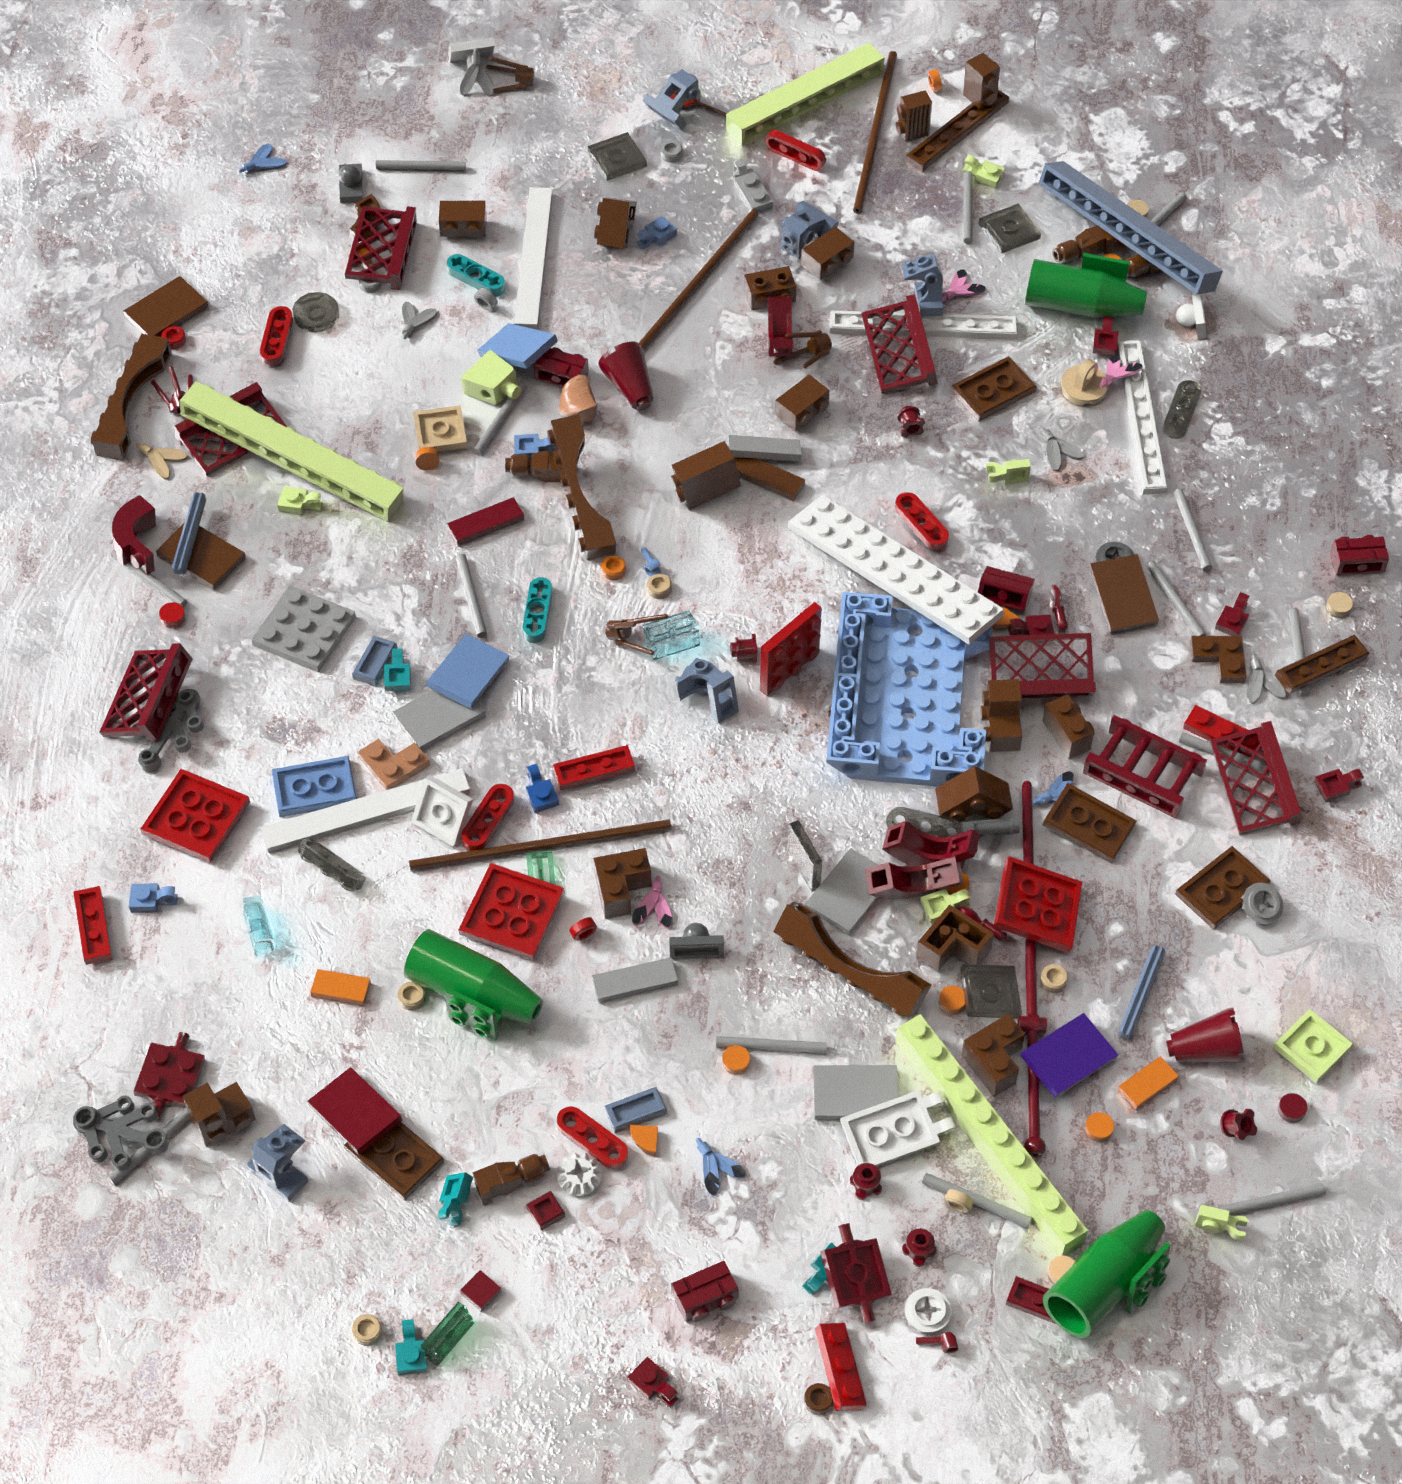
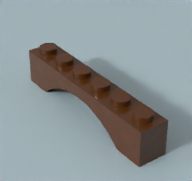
M142 333L138 342L134 343L132 355L125 362L124 372L117 379L116 389L113 395L109 396L105 413L100 415L98 428L91 435V445L94 447L96 456L124 460L131 445L126 425V414L130 402L145 383L165 371L172 355L168 338Z
M578 414L551 420L547 436L549 444H554L556 451L553 452L555 465H560L562 473H559L562 488L566 487L568 492L565 495L568 509H572L574 516H571L574 531L578 530L580 538H578L579 550L581 553L585 552L587 560L616 554V540L611 523L589 504L578 483L576 468L579 457L585 447V433L580 416Z
M799 901L786 905L773 931L780 936L782 942L798 947L802 950L804 956L812 960L817 959L825 964L824 968L826 970L844 976L850 985L856 988H863L869 992V996L878 1002H885L892 1007L894 1013L900 1016L909 1017L917 1013L932 984L911 971H879L854 961L831 939L820 915Z

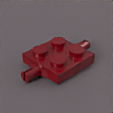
M183 1032L178 1033L175 1046H165L151 1042L133 1091L134 1096L148 1099L154 1103L158 1111L156 1121L161 1120L165 1106L186 1108L182 1096L196 1088L205 1062V1055L185 1049L190 1037L187 1033H184V1036Z
M850 1223L838 1226L842 1243L837 1247L820 1252L835 1309L847 1306H860L863 1323L873 1322L876 1319L871 1303L877 1299L892 1295L877 1238L865 1241L854 1240Z

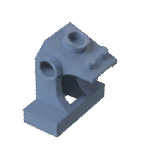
M681 69L677 73L670 75L666 85L656 99L647 93L642 101L652 111L680 130H683L687 123L680 116L682 106L688 99L701 101L698 79L695 75ZM681 89L674 100L670 98L674 91Z
M801 201L797 204L795 214L784 218L781 223L780 248L799 259L805 243L809 244L814 236L819 238L835 226L838 227L839 222L807 202Z
M934 253L923 255L914 261H906L902 265L904 280L923 281L914 282V293L921 317L943 315V275L940 263Z
M695 658L690 666L684 669L683 674L680 677H676L675 682L679 700L681 701L694 693L700 695L708 694L712 718L717 723L722 722L739 711L734 676L728 670L722 673L711 662Z
M283 1124L267 1137L259 1138L252 1147L253 1156L246 1164L247 1169L289 1202L308 1183L307 1176L292 1165L293 1161L290 1159L305 1140Z

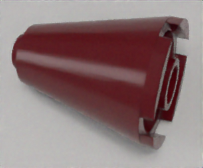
M635 341L619 344L614 347L615 352L609 355L607 351L599 359L598 365L600 370L633 409L645 410L651 406L654 397L644 350Z
M1227 1008L1170 1034L1171 1040L1166 1041L1169 1057L1175 1056L1178 1062H1245V1057L1242 1054L1244 1050L1238 1023L1235 1021V1016H1233L1235 1015L1234 1008Z

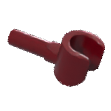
M952 1332L942 1333L939 1337H916V1345H942L944 1353L958 1351L956 1336Z

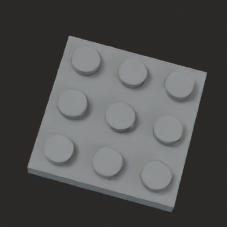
M289 585L253 637L252 645L319 673L356 618L355 611Z

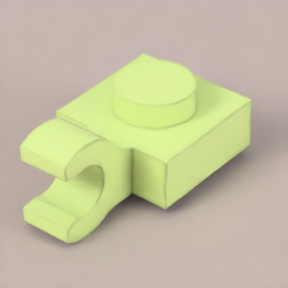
M968 155L964 163L966 165L963 168V172L970 171L975 175V181L992 188H996L1005 170V167L986 160L981 164L977 158Z
M1029 459L1005 461L1004 466L996 462L986 464V472H995L989 474L988 481L991 483L1004 480V484L1029 481L1031 468Z
M284 486L277 507L281 512L302 514L304 509L321 511L323 502L319 501L321 498L320 493L311 492L308 494L307 489Z
M943 889L922 896L921 904L930 924H933L949 904L956 909L960 906H970L968 901L970 896L967 889L960 890L951 895H948L947 890Z
M1201 1204L1195 1227L1202 1228L1208 1233H1224V1230H1226L1233 1239L1243 1241L1246 1232L1237 1230L1236 1226L1246 1227L1248 1218L1244 1216L1229 1215L1230 1211Z

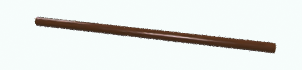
M890 51L888 54L853 207V212L856 214H860L863 209L896 63L897 53L895 51Z
M752 209L639 341L638 344L642 346L643 350L648 347L759 216L756 210Z
M667 819L409 860L410 871L671 830V821Z

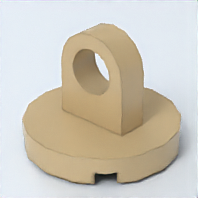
M1087 359L1081 365L1072 366L1065 371L1061 381L1062 393L1070 402L1084 406L1085 403L1095 405L1107 395L1108 387H1100L1101 380L1106 374L1098 368L1097 363Z

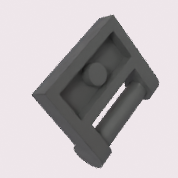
M1018 818L959 822L960 833L972 829L979 833L980 836L986 833L1005 835L1010 833L1019 834L1020 832Z

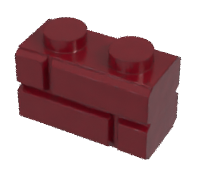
M556 347L550 348L534 363V379L563 388L571 378L577 375H585L587 377L589 372L587 358L581 354L573 355L563 352Z
M1366 535L1362 538L1343 536L1333 541L1330 551L1335 575L1385 572L1389 562L1384 536Z
M986 566L980 579L977 593L997 605L1025 612L1031 598L1035 579Z
M721 1261L671 1283L672 1296L685 1322L692 1319L694 1322L701 1321L709 1316L710 1311L720 1308V1310L729 1309L739 1299L738 1286L725 1261Z

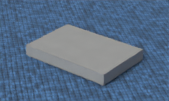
M434 690L393 711L395 720L411 741L416 743L422 751L486 716L485 710L478 701L470 709Z
M850 848L807 900L805 906L818 913L821 919L845 934L850 935L879 899L869 895L865 873L866 868L877 866L878 864Z
M814 1065L815 1120H840L842 1117L898 1098L897 1065Z

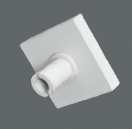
M493 37L450 43L449 61L467 60L469 69L472 65L471 55L474 54V48L478 49L480 58L493 56L495 47Z
M429 775L424 779L411 823L454 847L460 842L461 833L473 799Z

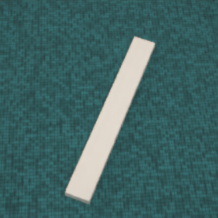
M530 187L514 324L538 330L552 188Z
M830 310V333L867 335L861 312L865 311ZM894 312L891 317L901 321L905 313ZM943 314L921 317L926 337L1017 339L1018 335L1017 316ZM873 317L869 318L868 322L878 327L883 319ZM887 321L882 330L891 334L896 325ZM901 328L896 336H909L910 332Z
M1141 340L1118 341L1117 352L1121 359L1120 367L1131 363L1143 365L1142 370L1138 373L1122 378L1142 494L1167 493L1168 486Z
M463 768L433 776L465 795L470 794V787ZM424 779L260 827L268 853L413 811L415 810Z

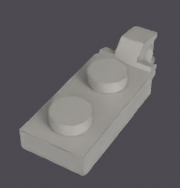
M742 159L734 161V185L749 210L754 209L760 212L772 208L773 201L752 168L747 170V166Z

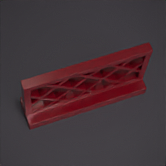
M362 206L345 270V279L391 284L392 290H401L417 225L416 207L407 206L406 211ZM366 215L376 216L378 219L369 223L366 220ZM392 218L401 219L400 222L393 226L388 222ZM384 224L387 229L378 233L375 227ZM370 230L374 236L365 240L361 234ZM392 233L396 239L387 242L383 237ZM379 240L383 245L374 250L370 244ZM365 247L369 253L360 256L357 251ZM388 250L392 255L383 259L379 254ZM375 257L378 263L369 266L366 261ZM360 264L365 268L361 272L352 271V268ZM384 267L388 272L387 275L376 274L375 271Z
M915 294L906 296L907 301L861 312L881 393L928 382L929 386L938 384ZM904 310L905 312L901 321L891 317L896 311ZM879 317L883 320L878 327L869 324L868 319ZM887 321L896 325L891 334L882 330ZM901 328L910 332L906 340L896 337ZM878 334L888 338L883 346L873 342ZM892 341L902 345L897 353L887 349ZM906 347L915 351L910 360L901 356ZM883 353L892 357L887 366L878 361ZM897 360L907 364L902 372L892 369ZM911 367L921 372V376L913 378L906 374ZM888 373L898 377L894 383L884 385L883 380Z
M257 382L230 396L236 402L251 408L262 403L266 409L265 413L261 415L271 417L277 423L287 427L263 395L262 388ZM189 419L174 426L177 441L180 445H184L206 476L251 452L222 436L210 434L211 430ZM194 438L204 439L203 447L192 446L189 441ZM208 440L221 442L219 451L206 449ZM225 443L238 445L237 451L233 453L223 452ZM204 454L217 456L216 462L207 466L203 461Z
M1091 633L989 636L991 680H997L996 671L1003 664L1014 674L1010 679L1017 677L1020 680L1021 698L1062 697L1067 694L1069 697L1093 696L1096 693ZM1085 639L1086 650L1079 656L1069 645L1074 640ZM1056 640L1063 647L1055 657L1043 648L1048 641ZM1062 640L1070 641L1067 644H1065ZM1024 641H1030L1038 648L1030 658L1018 649ZM1037 641H1044V642H1043L1042 645H1040ZM995 642H1005L1012 648L1004 659L995 652ZM1011 642H1019V643L1015 646V645L1012 644ZM1065 650L1077 659L1069 669L1065 668L1057 660ZM1014 651L1026 661L1018 671L1006 662ZM1039 651L1051 660L1043 670L1031 661ZM1085 655L1087 663L1082 659ZM996 659H997L998 661H1000V663L998 664L997 667H996ZM1078 662L1087 669L1086 679H1078L1070 672ZM1055 663L1064 674L1060 679L1052 680L1044 672ZM1027 664L1039 673L1034 680L1027 681L1019 674ZM1066 675H1068L1071 679H1063V678H1064ZM1042 676V677H1044L1046 680H1038V679Z
M172 643L170 649L137 650L134 652L99 731L103 737L145 736L149 741L159 740L193 660L181 643ZM141 659H149V661L137 668ZM165 659L163 665L158 668L157 664ZM152 667L156 669L148 676L143 678L142 674L147 672L149 669H151ZM139 677L140 681L129 688L130 683ZM156 679L155 684L149 688L148 684ZM144 687L146 688V691L144 693L139 695L137 698H134V694H136ZM131 698L132 701L120 709L121 704ZM147 700L146 705L140 708L139 705ZM134 708H137L138 711L126 719L124 717ZM120 718L122 719V723L117 725L115 728H111L113 723L118 721ZM138 721L137 727H130L132 724Z
M1271 721L1261 723V727L1210 739V745L1239 835L1289 823L1290 826L1300 824L1301 810ZM1257 736L1259 745L1255 751L1242 745L1247 738ZM1229 744L1235 747L1231 756L1227 757L1219 752L1218 746ZM1239 750L1252 756L1246 766L1233 760ZM1255 758L1266 763L1267 767L1263 774L1250 768ZM1230 764L1243 770L1237 780L1226 775V770ZM1246 773L1259 778L1253 789L1241 783ZM1263 781L1274 787L1270 797L1257 791ZM1237 787L1250 793L1245 803L1234 799L1233 794ZM1253 796L1267 802L1261 812L1248 806ZM1270 804L1281 809L1283 816L1271 818L1265 815V812ZM1244 811L1257 816L1253 824L1242 825L1240 818Z

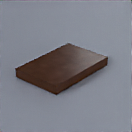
M179 276L123 310L124 316L143 334L161 337L162 332L166 328L181 325L209 306L208 301Z
M1009 356L951 385V392L978 422L1035 393L1037 389L1032 380Z
M184 523L156 550L157 557L171 565L174 561ZM199 526L186 574L215 590L246 558L245 552Z
M1138 554L1090 563L1089 570L1110 634L1158 624L1159 618Z
M1067 783L1042 825L1112 864L1137 820Z
M1231 846L1179 887L1175 895L1214 930L1243 906V899L1241 897L1248 887L1255 883L1270 884L1271 880L1237 849Z
M402 1122L360 1155L347 1143L344 1144V1149L404 1201L444 1163V1158Z

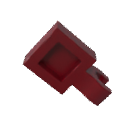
M1104 317L1102 330L1095 329L1092 353L1116 355L1119 331H1112L1113 317Z
M1240 592L1233 608L1226 605L1216 623L1215 629L1230 636H1240L1249 618V614L1244 613L1248 605L1247 601L1250 595Z
M1051 615L1026 616L1025 621L1019 618L1011 619V627L1008 628L1010 636L1054 634Z
M1336 769L1315 776L1314 783L1326 803L1350 794L1351 789L1362 786L1360 780L1364 779V776L1360 769L1352 770L1346 774H1342L1340 769Z
M648 1357L627 1377L628 1383L648 1400L656 1395L670 1408L678 1400L676 1396L678 1392L671 1385L667 1384L669 1375Z

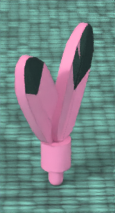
M961 269L955 273L949 290L942 293V301H949L955 296L979 295L985 291L986 287L981 284L964 285L967 272Z
M1113 355L1108 360L1106 376L1101 380L1100 387H1108L1114 380L1138 373L1142 370L1143 365L1131 363L1120 367V357Z
M659 875L656 876L655 881H652L651 891L634 910L632 915L633 925L643 923L654 909L662 926L665 928L672 926V914L664 896L661 894L663 883L660 881L661 877Z

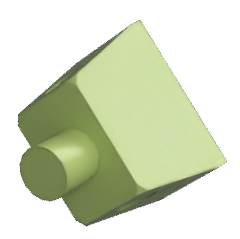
M491 350L461 376L465 395L493 405L499 404L506 396L516 399L521 393V388L517 386L514 368Z

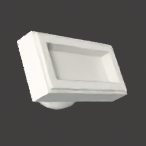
M1192 292L1193 305L1184 304L1177 309L1176 319L1180 325L1190 327L1196 323L1197 338L1205 339L1207 333L1202 294L1196 295Z

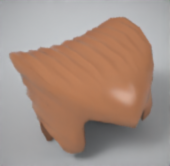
M577 375L564 385L559 402V413L565 416L579 414L581 423L588 421L590 424L597 415V404L589 385L588 377Z

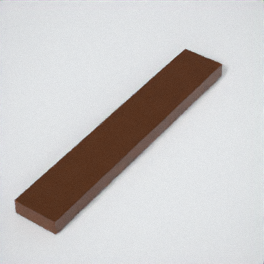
M998 90L997 101L979 110L971 103L906 155V161L923 172L1008 104L1010 97Z

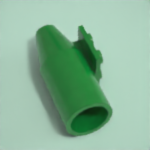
M1084 253L1081 267L1034 259L1026 292L1025 305L1090 318L1140 316L1144 312L1147 292L1126 282L1130 261Z
M431 929L421 933L407 956L404 966V977L445 997L450 1020L456 1025H465L473 1029L477 1035L483 1038L489 1037L496 1041L498 1038L497 1024L501 1018L532 1024L542 1009L543 999L501 963Z
M1144 1210L1099 1236L1044 1294L1043 1304L1052 1320L1067 1333L1078 1338H1086L1125 1296L1128 1297L1125 1308L1128 1314H1131L1137 1306L1141 1308L1147 1302L1151 1290L1154 1287L1159 1289L1167 1277L1165 1269L1170 1263L1168 1256L1171 1245L1165 1242L1157 1252L1155 1251L1165 1231V1224L1162 1219L1154 1212Z

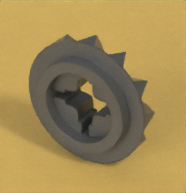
M1108 542L1097 550L1095 558L1096 562L1113 559L1115 554H1117V558L1135 554L1126 544Z

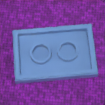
M508 323L477 351L480 357H483L491 350L508 364L527 369L555 345L558 340L555 334Z
M465 634L427 680L426 687L471 709L507 664L509 655Z
M349 755L271 769L279 817L317 811L357 799Z

